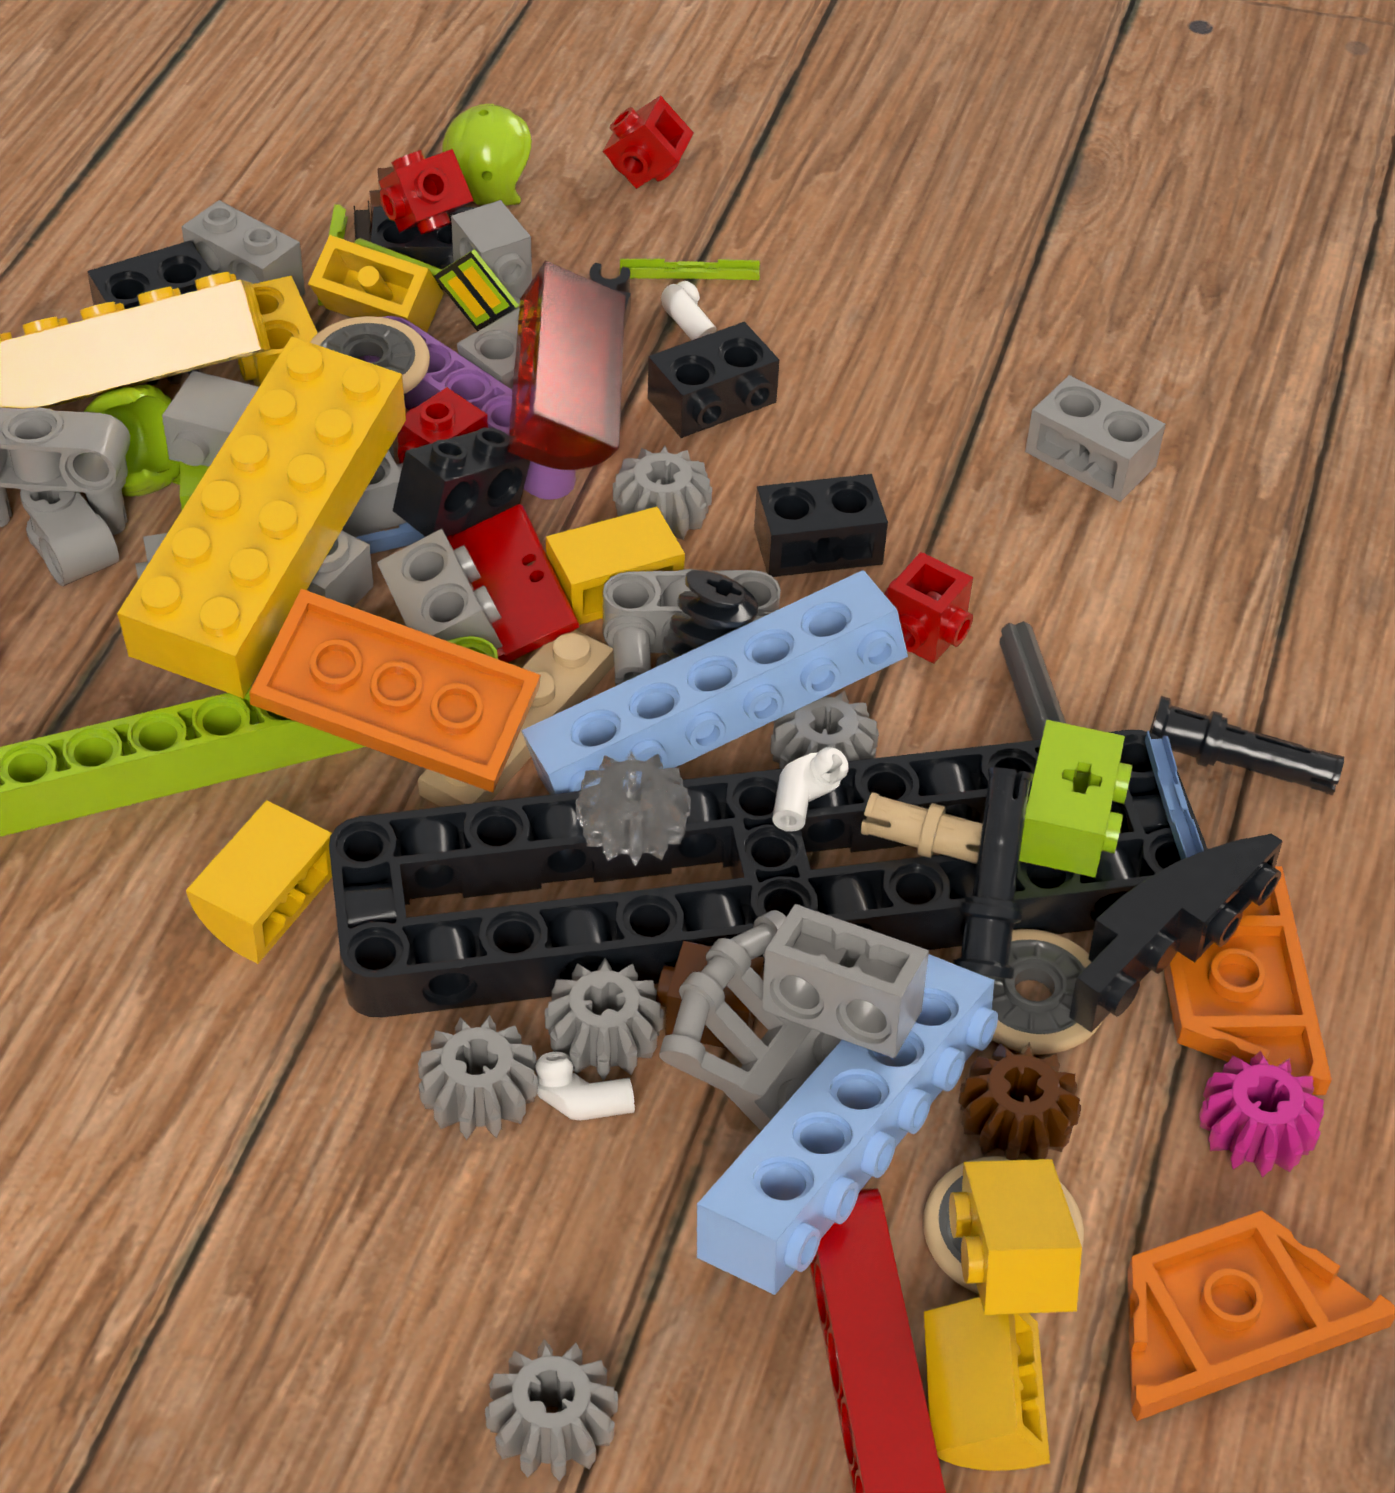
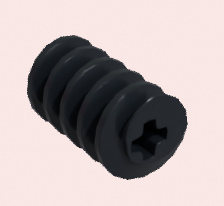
M703 569L689 571L685 577V585L691 591H684L678 597V607L683 612L676 613L671 617L670 628L675 633L664 637L662 643L663 650L667 654L657 658L655 667L751 623L758 614V603L753 594L743 585L722 574Z

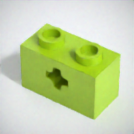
M1046 719L1026 808L1019 861L1096 877L1101 852L1115 854L1123 814L1110 812L1112 801L1125 803L1132 765L1120 763L1125 736Z

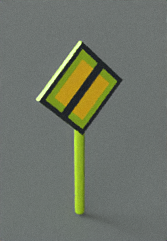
M361 238L355 240V244L428 268L436 281L476 331L481 330L519 306L475 249L444 269H439Z

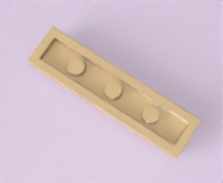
M577 630L563 634L556 640L543 645L522 667L523 669L540 674L541 678L538 692L521 730L581 703L614 666L613 648ZM520 731L493 793L427 769L418 778L419 795L440 807L492 801L531 758L522 731Z

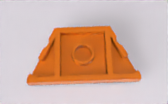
M1276 866L1275 868L1281 871V878L1275 890L1262 905L1258 906L1252 902L1242 912L1243 917L1237 930L1225 945L1219 947L1213 943L1195 963L1177 951L1173 960L1164 969L1177 1043L1226 1062H1229L1232 1056H1235L1250 1064L1251 1058L1260 1050L1269 1065L1278 1067L1279 1064L1290 1058L1291 1075L1294 1077L1313 1076L1314 1090L1312 1094L1326 1095L1332 1078L1282 866Z
M1262 1210L1132 1256L1127 1270L1131 1412L1136 1421L1389 1328L1395 1319V1307L1392 1302L1382 1295H1379L1373 1302L1337 1276L1340 1265L1317 1249L1300 1244L1293 1237L1289 1229Z

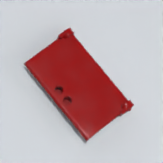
M515 505L454 536L447 537L453 550L465 545L481 578L471 583L474 590L485 585L501 615V619L491 623L502 644V647L496 649L498 660L510 664L511 661L556 640L563 634L570 633L579 628V622L523 505ZM535 561L532 565L527 566L528 563Z

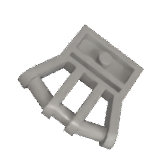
M777 910L759 916L755 920L753 928L731 939L720 938L706 953L707 965L701 972H692L679 988L682 1002L674 1030L671 1035L664 1037L659 1057L665 1063L724 1091L760 1131L763 1130L842 1040L762 1011L763 980L750 965L752 959L762 954L765 958V949L786 918L783 913ZM726 985L768 1029L762 1039L724 1001L725 994L723 989ZM705 1025L743 1064L741 1068L705 1051V1046L700 1043Z

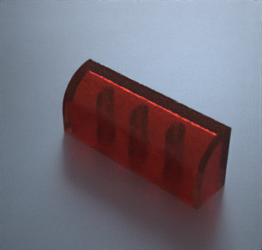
M544 261L520 298L508 452L545 467L559 470H579L604 462L619 449L625 295L551 262Z

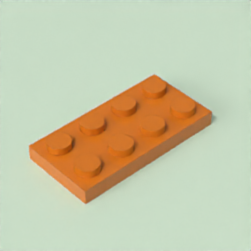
M301 589L249 695L250 705L493 793L538 692L541 675Z

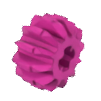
M1261 1050L1251 1058L1250 1064L1232 1056L1230 1061L1224 1065L1222 1072H1214L1213 1077L1208 1079L1203 1093L1205 1101H1203L1199 1112L1200 1127L1210 1131L1208 1138L1210 1151L1229 1150L1232 1153L1230 1159L1233 1170L1245 1161L1255 1164L1262 1178L1272 1170L1274 1163L1290 1172L1294 1166L1299 1164L1302 1155H1308L1310 1151L1315 1149L1321 1134L1319 1127L1324 1115V1100L1312 1095L1314 1090L1313 1076L1294 1077L1291 1075L1290 1058L1277 1067L1268 1064Z

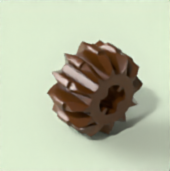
M1030 1042L1018 1055H1014L1000 1043L997 1049L993 1051L992 1059L977 1056L976 1061L970 1067L969 1077L966 1078L965 1083L961 1084L958 1103L961 1104L960 1110L964 1111L961 1122L964 1127V1134L980 1136L979 1146L982 1155L998 1148L1005 1151L1004 1155L1008 1160H1017L1021 1153H1025L1032 1160L1045 1159L1049 1149L1062 1152L1063 1148L1069 1143L1073 1126L1077 1125L1079 1121L1081 1105L1079 1104L1080 1098L1075 1096L1077 1090L1075 1074L1058 1072L1060 1063L1058 1062L1057 1053L1041 1060L1034 1057Z

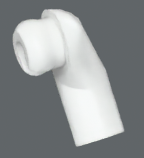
M681 281L678 284H670L662 292L661 302L664 310L691 340L716 332V326L697 305L700 296L695 285L688 281Z
M826 747L817 753L802 756L784 767L779 776L772 817L775 826L784 831L791 832L798 831L804 827L808 803L832 792L848 773V761L841 751L833 747Z
M549 1052L543 1054L536 1061L535 1072L538 1077L537 1094L539 1098L568 1118L582 1121L634 1113V1095L630 1078L588 1083L573 1073V1064L570 1061V1057L563 1052Z

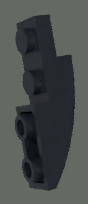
M1273 834L1240 839L1206 849L1152 875L1120 897L1095 921L1088 957L1091 963L1076 977L1069 1017L1092 1033L1110 1013L1116 1017L1120 1016L1137 995L1140 981L1151 970L1157 974L1161 973L1173 960L1177 951L1195 963L1213 943L1219 947L1225 945L1237 930L1243 917L1242 912L1252 902L1258 906L1262 905L1275 890L1281 878V871L1275 867L1283 841Z

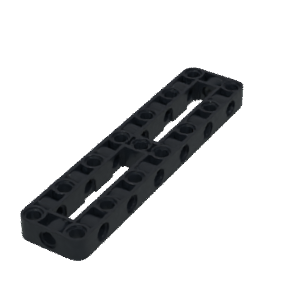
M1121 730L1109 732L1125 736L1120 763L1132 765L1125 803L1112 801L1110 812L1123 814L1115 854L1101 852L1096 877L1019 861L1014 902L1020 903L1019 910L1023 912L1021 922L1015 923L1013 930L1036 929L1054 934L1094 930L1096 919L1120 897L1147 878L1181 860L1145 744L1146 731ZM1150 733L1151 739H1160L1155 734ZM1042 739L848 761V773L841 780L839 786L832 792L810 801L804 827L792 832L779 829L772 821L779 776L783 769L365 815L347 819L335 828L330 836L329 843L346 998L349 1005L356 1012L368 1017L383 1018L552 997V990L555 987L556 979L572 980V972H574L577 963L590 972L598 971L604 958L608 961L612 971L620 972L633 964L636 973H638V981L653 980L654 984H659L664 965L676 967L683 941L712 947L720 938L731 939L753 928L755 920L770 911L777 910L787 917L795 904L927 950L962 946L966 916L960 913L961 902H965V896L973 895L977 864L940 854L932 855L931 858L923 856L811 870L807 853L850 848L852 853L910 846L870 834L868 836L861 834L862 821L867 820L868 817L864 813L872 792L882 797L929 809L932 803L945 807V814L983 824L989 781L988 769L990 767L1014 769L1016 773L1025 771L1032 773L1034 777ZM1177 771L1191 819H1194L1202 846L1206 850L1208 848ZM1030 781L1028 799H1029V795H1030V790H1031V786H1032V781ZM722 863L723 868L730 867L732 879L407 918L405 905H410V899L459 893H462L463 898L521 892L542 889V884L587 878H593L594 883L672 874V868Z

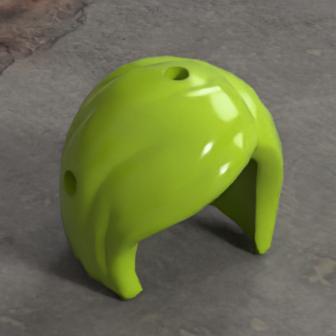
M480 104L460 113L447 128L442 143V152L453 149L474 201L472 202L480 206L499 200L505 206L521 203V198L516 192L515 187L529 159L532 144L531 133L526 122L510 109L495 104Z
M136 385L109 390L96 397L83 411L111 415L120 420L129 431L130 446L125 456L128 472L126 483L122 487L123 496H143L159 491L169 486L172 480L178 478L180 473V462L169 459L162 418L163 413L172 400L159 388L151 385Z

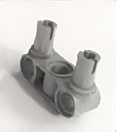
M41 407L27 409L0 408V528L8 524L10 521L9 516L12 517V509L6 488H16L32 492L48 490L86 493L88 505L94 513L101 516L112 535L121 533L126 527L125 523L128 522L122 487L126 483L128 472L125 456L130 446V434L127 427L115 417L103 413L54 411Z
M697 569L624 572L611 577L605 583L603 589V637L608 646L613 648L616 686L651 670V653H666L663 650L662 644L664 637L675 633L670 628L671 617L676 613L683 612L678 607V597L684 591H691L685 585L686 574L691 570ZM754 570L713 571L733 579L753 594L758 603V614L753 621L779 610L781 589L778 581L771 575Z

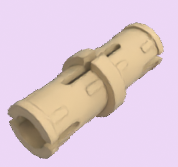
M874 792L871 793L864 813L868 817L867 820L862 821L861 834L867 836L870 834L917 847L918 855L931 858L935 852L977 864L982 823L945 814V807L932 803L929 809L882 797Z

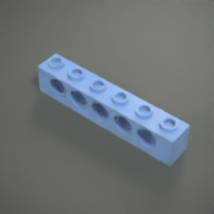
M864 570L857 572L521 730L538 776L550 795L640 785L908 657L898 611Z
M928 954L922 1012L895 1059L845 1040L839 1042L697 1203V1258L774 1295L795 1270L803 1272L814 1259L820 1239L834 1222L842 1224L849 1217L856 1204L858 1193L872 1176L880 1178L885 1173L891 1163L896 1146L908 1132L915 1134L920 1130L936 1097L942 1090L949 1092L955 1087L962 1074L964 1064L976 1049L983 1051L989 1045L998 1023V1013L992 1010L994 980Z

